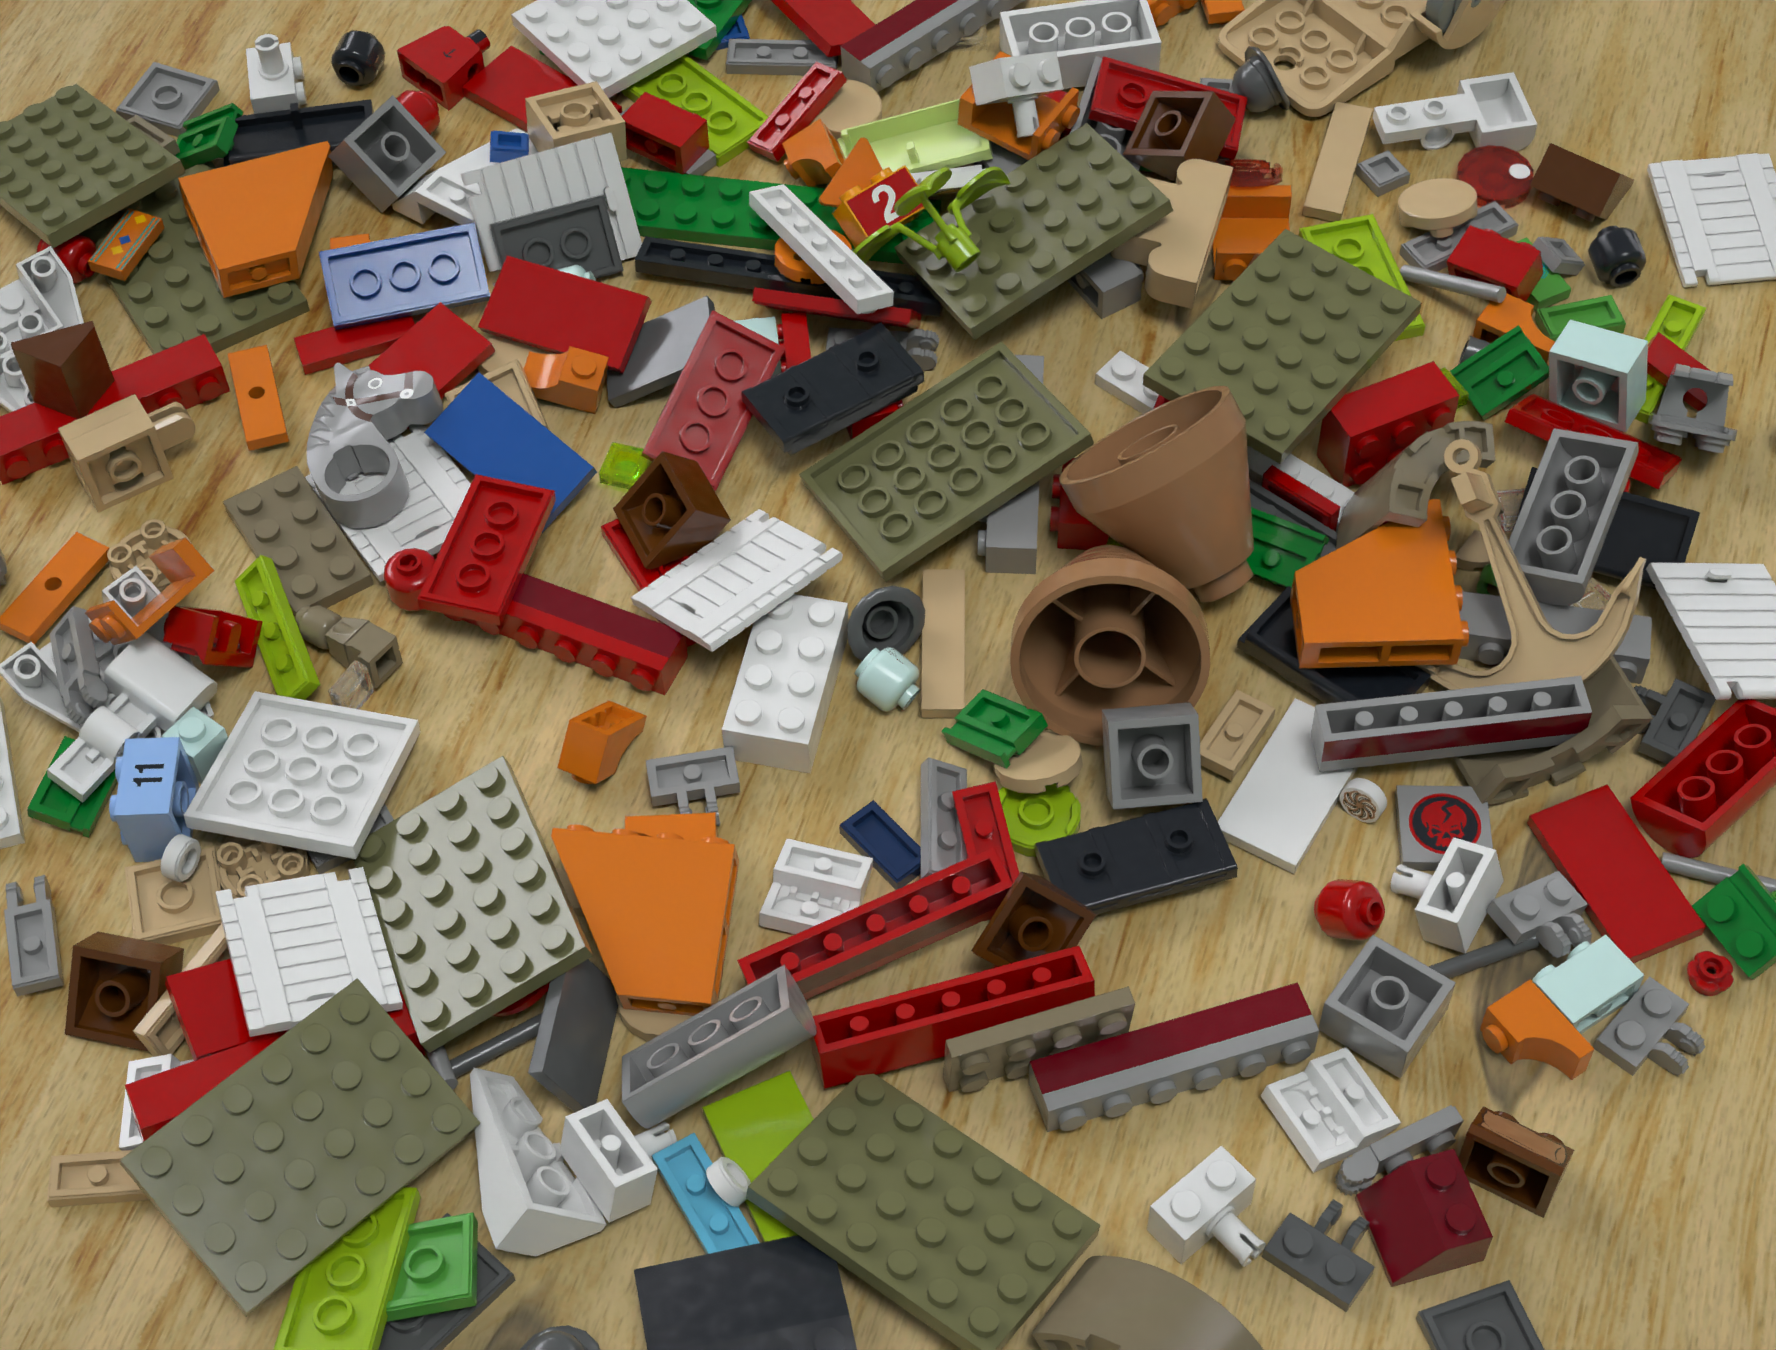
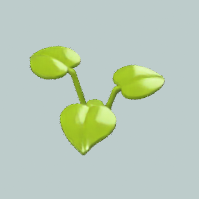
M995 166L986 168L972 178L958 191L956 198L947 208L950 214H954L958 224L957 228L954 223L947 226L928 200V197L937 192L951 178L952 171L948 167L941 168L927 176L919 186L906 192L894 205L895 213L898 216H905L922 203L941 229L935 236V240L938 242L937 246L900 222H897L892 226L885 225L871 234L853 252L866 263L898 233H903L933 252L938 260L944 257L955 272H960L972 264L981 254V251L970 238L972 233L966 227L961 210L988 191L999 186L1010 185V181L1004 171Z

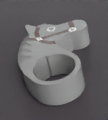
M336 363L334 365L336 386L321 403L309 432L307 465L324 505L337 522L350 528L374 527L390 520L400 512L409 496L408 481L396 452L387 440L401 434L411 424L423 425L436 420L443 412V403L433 377L425 371L383 375L375 370H371L369 366L351 371L341 363ZM360 472L364 474L369 472L387 473L380 484L367 492L356 495L339 494L346 485L345 481L347 479L349 481L360 475Z

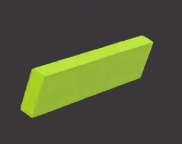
M1669 294L1644 340L1648 341L1649 344L1650 340L1660 332L1686 352L1705 315L1706 307ZM1648 374L1646 401L1635 417V420L1648 424L1650 413H1654L1666 388Z
M260 555L235 580V584L247 616L263 621L258 646L276 694L305 700L320 686V682L272 558Z

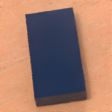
M874 800L839 825L840 834L862 856L873 858V867L895 890L906 886L921 874V847Z

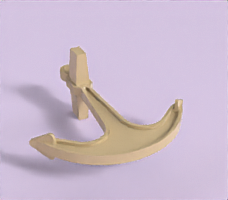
M1459 439L1453 441L1445 450L1444 461L1448 469L1458 474V476L1451 478L1460 504L1464 509L1465 516L1479 524L1510 626L1512 644L1505 659L1499 665L1489 670L1474 671L1456 664L1415 666L1430 674L1432 680L1450 690L1581 676L1583 683H1585L1612 658L1630 628L1639 600L1646 559L1642 557L1638 559L1632 570L1613 592L1598 622L1590 629L1578 634H1563L1555 630L1546 620L1497 519L1498 515L1504 513L1491 476L1477 470L1482 460L1480 449L1469 440ZM1462 450H1468L1469 460L1467 463L1459 465L1456 460L1457 454Z

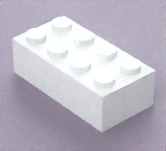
M1084 0L1000 12L999 46L1001 51L1010 56L1057 51L1063 89L1086 86L1095 56L1101 58L1104 56L1159 72L1161 40L1147 0Z
M794 594L754 622L722 727L724 748L733 746L736 761L811 773L848 639V603Z

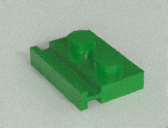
M230 103L184 122L183 127L186 129V132L180 134L176 141L180 152L174 155L181 160L184 170L217 158H224L228 155V151H231L234 146L233 138L238 128L235 119L241 117L244 113L234 103Z
M1518 325L1450 370V373L1480 417L1485 421L1549 378V366Z
M1251 507L1254 550L1246 561L1253 575L1284 588L1288 586L1292 588L1295 571L1322 557V550L1328 544L1329 538L1316 531Z
M982 689L955 717L957 723L951 729L945 727L941 732L947 743L1007 769L1011 765L1009 762L1010 757L1014 753L1020 755L1043 732L1048 724L1042 713L1033 709H1027L1026 706Z
M64 736L49 767L67 750L75 739ZM115 769L84 802H81L48 778L46 771L27 808L28 817L68 831L73 829L82 832L83 836L90 838L117 783Z
M1742 864L1738 867L1739 870L1736 873L1722 880L1695 902L1692 907L1748 978L1755 980L1776 963V899L1752 869Z

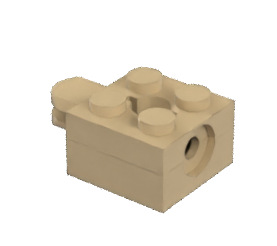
M597 81L525 98L529 139L538 152L611 132L619 161L627 160L625 120Z
M134 394L58 428L78 479L99 513L173 479L164 450L191 439L194 436L196 427L182 404L173 402L147 414Z

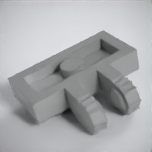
M733 746L645 760L653 806L678 802L680 814H691L692 810L689 808L688 801L706 798L707 806L705 811L706 813L715 812L717 826H720L716 796L740 792Z
M1560 871L1493 899L1486 910L1515 945L1535 936L1540 944L1549 951V954L1551 953L1556 958L1570 953L1571 944L1573 947H1577L1585 941L1591 943V928L1588 927V924L1584 923V919L1580 916L1588 903Z
M1649 976L1599 1035L1593 1048L1632 1076L1647 1058L1663 1069H1667L1673 1075L1678 1076L1684 1074L1689 1068L1688 1059L1684 1057L1685 1055L1676 1051L1670 1044L1663 1043L1662 1040L1664 1038L1678 1048L1683 1049L1684 1052L1693 1056L1700 1054L1706 1046L1701 1035L1694 1032L1685 1023H1678L1686 1013L1689 1003Z

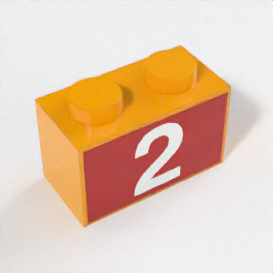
M906 165L894 172L888 167L870 179L872 185L863 190L857 185L839 197L842 203L832 214L854 248L883 226H892L897 222L906 225L918 218L926 210L922 203H920L905 216H898L894 211L895 203L906 192L918 186Z

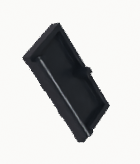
M372 100L299 108L298 103H291L290 110L242 115L235 119L238 128L233 138L234 146L231 151H228V155L223 158L224 166L328 141L332 152L348 135L374 113Z
M880 322L872 326V328L840 344H836L828 350L796 366L794 365L752 388L750 387L742 391L741 396L743 403L783 452H788L792 456L918 391L917 385L924 382V372Z
M1531 468L1517 519L1538 468ZM1623 492L1593 572L1623 580L1635 566L1638 559L1642 557L1646 559V563L1643 569L1641 585L1656 589L1646 568L1650 563H1685L1700 512Z
M1290 586L1241 635L1237 642L1238 649L1250 654L1281 674L1283 678L1298 685L1325 704L1419 694L1427 688L1431 677L1430 674L1415 665L1299 668L1290 602L1292 588Z
M1207 798L1203 799V802L1191 803L1156 813L1152 812L1130 820L1103 827L1098 826L1088 831L1035 843V854L1045 879L1085 905L1096 915L1237 877V864Z

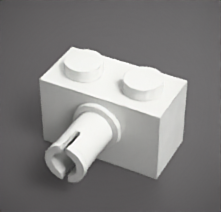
M272 34L259 36L255 40V48L246 49L250 100L254 114L290 110L291 103H298L299 108H301V105L307 104L304 83L298 82V79L305 78L301 57L293 56L290 42L279 44L278 37Z
M1057 51L1003 57L969 67L976 106L1007 101L1008 104H1012L1017 138L1032 136L1040 126L1035 99L1038 96L1064 90Z
M1453 837L1433 875L1400 864L1396 870L1401 875L1393 873L1391 891L1396 894L1400 893L1419 899L1415 913L1424 941L1466 954L1487 914V908L1491 901L1495 899L1503 883V876L1495 849Z
M606 1099L565 1116L560 1153L610 1223L651 1204L658 1170L652 1162V1155L676 1143L677 1138L673 1129L664 1133V1131L670 1128V1125L666 1122H662L658 1126L634 1136L609 1100Z
M1220 1146L1150 1205L1147 1231L1180 1264L1184 1263L1212 1237H1215L1245 1267L1252 1261L1249 1257L1251 1256L1256 1259L1266 1245L1263 1240H1260L1237 1217L1251 1204L1256 1179L1225 1148Z

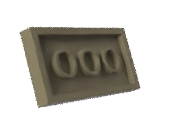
M298 466L223 501L226 512L256 558L260 555L272 558L294 616L303 606L321 605L328 608L374 585L370 572Z
M1129 986L946 1040L943 1077L948 1091L952 1092L961 1089L963 1092H973L985 1087L989 1080L1002 1076H1007L1009 1079L1020 1078L1029 1074V1062L1129 1032L1135 1007V1001Z

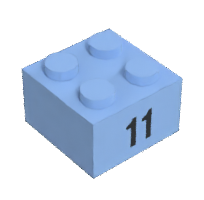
M180 737L125 739L123 757H117L115 764L118 790L117 795H112L110 798V818L112 822H117L120 828L122 844L128 845L135 862L162 859L168 843L176 835L183 834L192 838L193 829L186 827L184 814L199 789V783Z

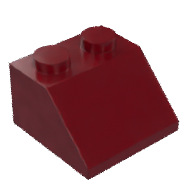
M1455 1149L1408 1161L1358 1193L1355 1197L1362 1217L1370 1222L1367 1230L1391 1287L1478 1263L1485 1259L1493 1236Z

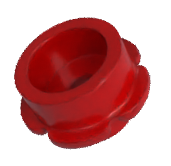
M1703 951L1697 953L1694 957L1695 960L1688 963L1687 975L1690 985L1702 995H1718L1722 991L1729 989L1734 981L1731 975L1733 966L1724 956L1716 955L1711 951ZM1707 969H1713L1715 974L1707 972Z

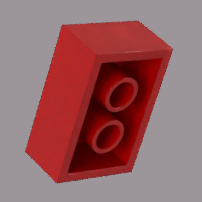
M1434 361L1345 394L1322 419L1316 455L1331 477L1345 487L1364 484L1424 433L1443 428L1448 423L1454 422L1460 395Z

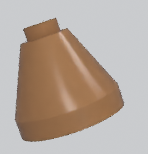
M1213 386L1201 389L1150 410L1093 444L1075 458L1061 473L1059 481L1077 513L1121 546L1132 550L1173 576L1186 589L1193 588L1200 602L1207 603L1223 598L1245 585L1252 578L1253 572L1246 561L1254 550L1246 419L1227 386Z
M1117 545L1093 547L1084 551L1039 583L1021 605L1014 620L1011 635L1010 666L1013 683L1026 708L1043 714L1048 724L1047 728L1061 736H1071L1077 742L1104 746L1102 709L1188 702L1195 707L1206 687L1210 671L1209 634L1204 614L1198 602L1183 584L1132 550Z

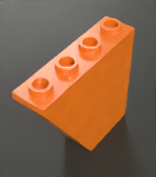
M328 141L178 178L183 207L223 298L300 278L333 177L332 160L328 157L331 153Z
M1440 499L1428 501L1427 521L1419 527L1389 521L1295 571L1290 602L1299 668L1454 665L1458 663L1461 648L1467 647L1469 643L1468 622L1466 620L1461 621L1459 611L1462 610L1463 593L1461 585L1454 584L1453 576L1456 575L1457 559L1455 551L1448 549L1447 542L1450 540L1451 524L1449 516H1443Z
M577 824L569 825L567 829L553 828L552 840L623 1008L694 1016L719 1001L739 867V858L735 844H729L727 840L718 837H705L702 841L684 840L683 837L673 833H659L657 837L639 836L635 831L628 829H614L612 833L595 832L590 827Z

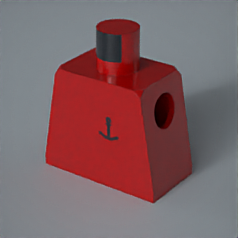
M443 26L397 50L402 77L420 91L429 94L437 103L449 111L464 98L462 86L485 68L482 53L488 50L491 45L486 34L480 29L464 37L450 26Z

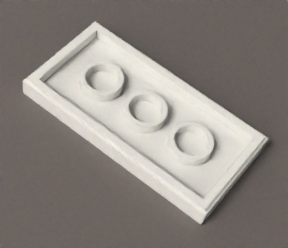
M1296 698L1218 820V824L1227 842L1293 874L1338 802L1340 793L1357 770V768L1319 772L1311 738L1315 707Z

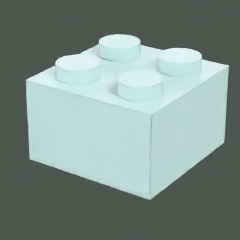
M1570 319L1549 351V400L1612 428L1626 432L1646 401L1648 341Z

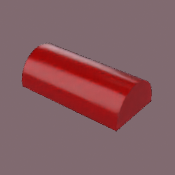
M1738 699L1630 798L1637 821L1658 845L1675 855L1687 858L1700 856L1776 785V709L1754 699Z

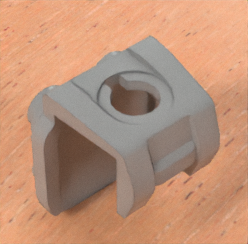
M1675 364L1657 413H1650L1648 423L1652 424L1651 430L1655 431L1654 439L1681 445L1683 437L1687 438L1690 432L1693 433L1692 438L1696 439L1695 447H1698V449L1724 453L1725 446H1730V441H1735L1737 430L1724 427L1729 386H1733V374L1716 373L1699 368H1690L1687 365ZM1692 388H1700L1707 395V404L1702 410L1697 412L1696 418L1687 417L1688 410L1683 404L1684 394Z

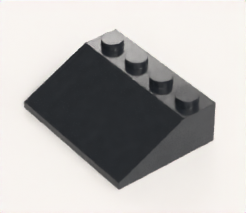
M799 1235L634 1269L647 1350H857L837 1261Z

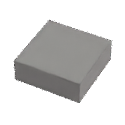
M1389 150L1358 163L1356 167L1358 177L1377 197L1409 183L1410 172Z
M1538 237L1532 245L1541 251L1542 261L1553 273L1578 275L1585 266L1583 260L1564 239Z

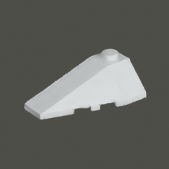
M474 1068L470 1073L473 1114L480 1121V1125L475 1129L482 1212L495 1249L536 1257L601 1232L607 1225L602 1212L579 1179H575L563 1162L564 1158L560 1153L561 1144H552L539 1128L543 1118L515 1078Z

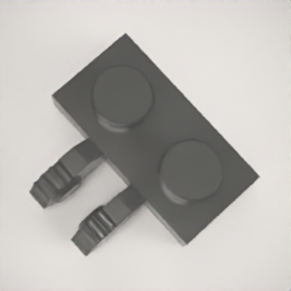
M1675 679L1666 696L1651 689L1648 690L1641 685H1636L1634 687L1635 691L1653 717L1638 733H1646L1638 751L1668 764L1698 736L1715 704L1716 699L1714 695L1678 679Z
M1333 1199L1315 1227H1312L1290 1212L1264 1248L1262 1258L1347 1312L1373 1275L1375 1266L1353 1253L1367 1231L1370 1222L1359 1216L1349 1227L1340 1245L1326 1236L1342 1215L1344 1206Z

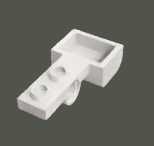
M1514 72L1460 80L1457 95L1374 107L1372 117L1383 144L1419 139L1425 149L1437 150L1449 144L1454 134L1469 131L1480 156L1519 151L1532 142L1537 128V122Z
M148 632L133 640L109 664L104 672L105 684L108 690L115 694L117 698L108 707L101 706L97 708L87 718L80 729L79 737L47 769L48 778L81 802H84L113 772L117 757H123L125 739L145 738L156 725L167 731L193 706L200 711L217 693V683Z

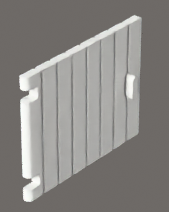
M611 132L461 173L464 186L478 183L481 194L468 197V201L489 272L501 269L489 224L601 194L604 195V198L606 197L605 202L607 200L606 206L621 261L636 257L642 245Z
M1769 153L1742 154L1733 157L1687 161H1661V163L1648 165V175L1684 288L1697 287L1698 281L1696 277L1701 276L1705 277L1707 285L1776 280V173L1773 169Z
M411 424L408 426L411 434L405 437L399 434L387 440L396 452L409 484V496L400 512L390 520L369 528H350L334 519L380 582L384 580V566L395 553L411 548L425 550L431 555L440 551L471 485L447 453L424 433L427 430L424 424ZM360 472L359 476L350 481L348 479L345 481L346 485L339 494L356 495L367 492L380 484L387 473L369 472L364 474ZM311 474L306 476V480L323 503Z
M758 509L745 518L746 520H742L729 529L730 531H726L713 540L714 542H710L697 551L698 553H694L681 562V564L665 573L664 576L662 575L653 581L648 587L637 592L631 599L633 605L713 652L725 644L728 639H732L742 632L745 627H749L759 620L762 615H766L777 607L778 604L794 595V592L797 593L811 583V580L814 581L824 574L827 569H831L842 560L843 554L834 548L825 552L826 545L823 542L776 517L769 519L768 513Z
M1650 563L1646 570L1655 584L1659 595L1664 600L1670 615L1673 616L1672 619L1679 632L1682 633L1681 635L1687 647L1691 650L1690 652L1694 660L1700 666L1699 669L1706 682L1709 683L1708 686L1715 699L1729 700L1732 695L1731 689L1737 699H1776V585L1771 580L1772 578L1764 564Z
M363 867L348 869L349 880L337 881L335 872L245 886L246 897L235 899L232 897L231 889L216 891L217 905L250 1037L290 1030L357 978L386 1012L402 1009L403 1002Z

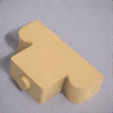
M1190 159L1184 161L1178 167L1175 184L1146 177L1170 199L1173 212L1112 250L1111 256L1115 259L1147 266L1145 290L1152 298L1190 309L1193 308L1229 194L1233 167L1201 159Z

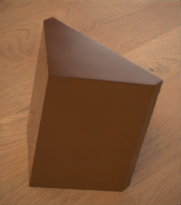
M93 321L11 342L12 350L34 402L76 419L85 417L115 381Z
M1020 872L971 951L999 967L1075 947L1082 939L1096 914L1044 877Z

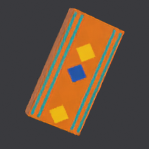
M128 208L88 260L91 271L125 281L164 230L162 218Z

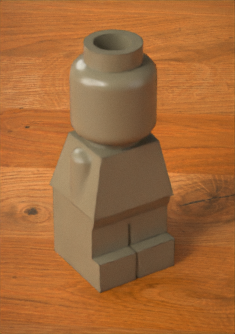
M321 605L303 606L295 616L304 640L321 649H329L330 654L349 671L356 665L355 671L357 669V672L363 675L364 682L375 689L403 663L397 637L374 625L369 620L342 618Z

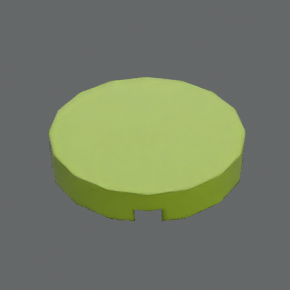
M1056 783L1046 785V791L1037 794L1018 793L1004 786L999 790L1014 852L1027 857H1037L1035 854V843L1078 833L1081 821V804L1077 796L1075 798L1074 794L1070 792L1068 785L1057 788Z

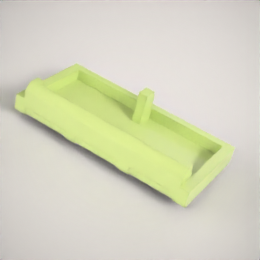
M960 99L841 130V138L837 139L845 159L860 138L868 139L882 169L890 167L892 172L906 165L910 173L939 170L944 167L949 169L982 160L993 159L990 140L958 125Z

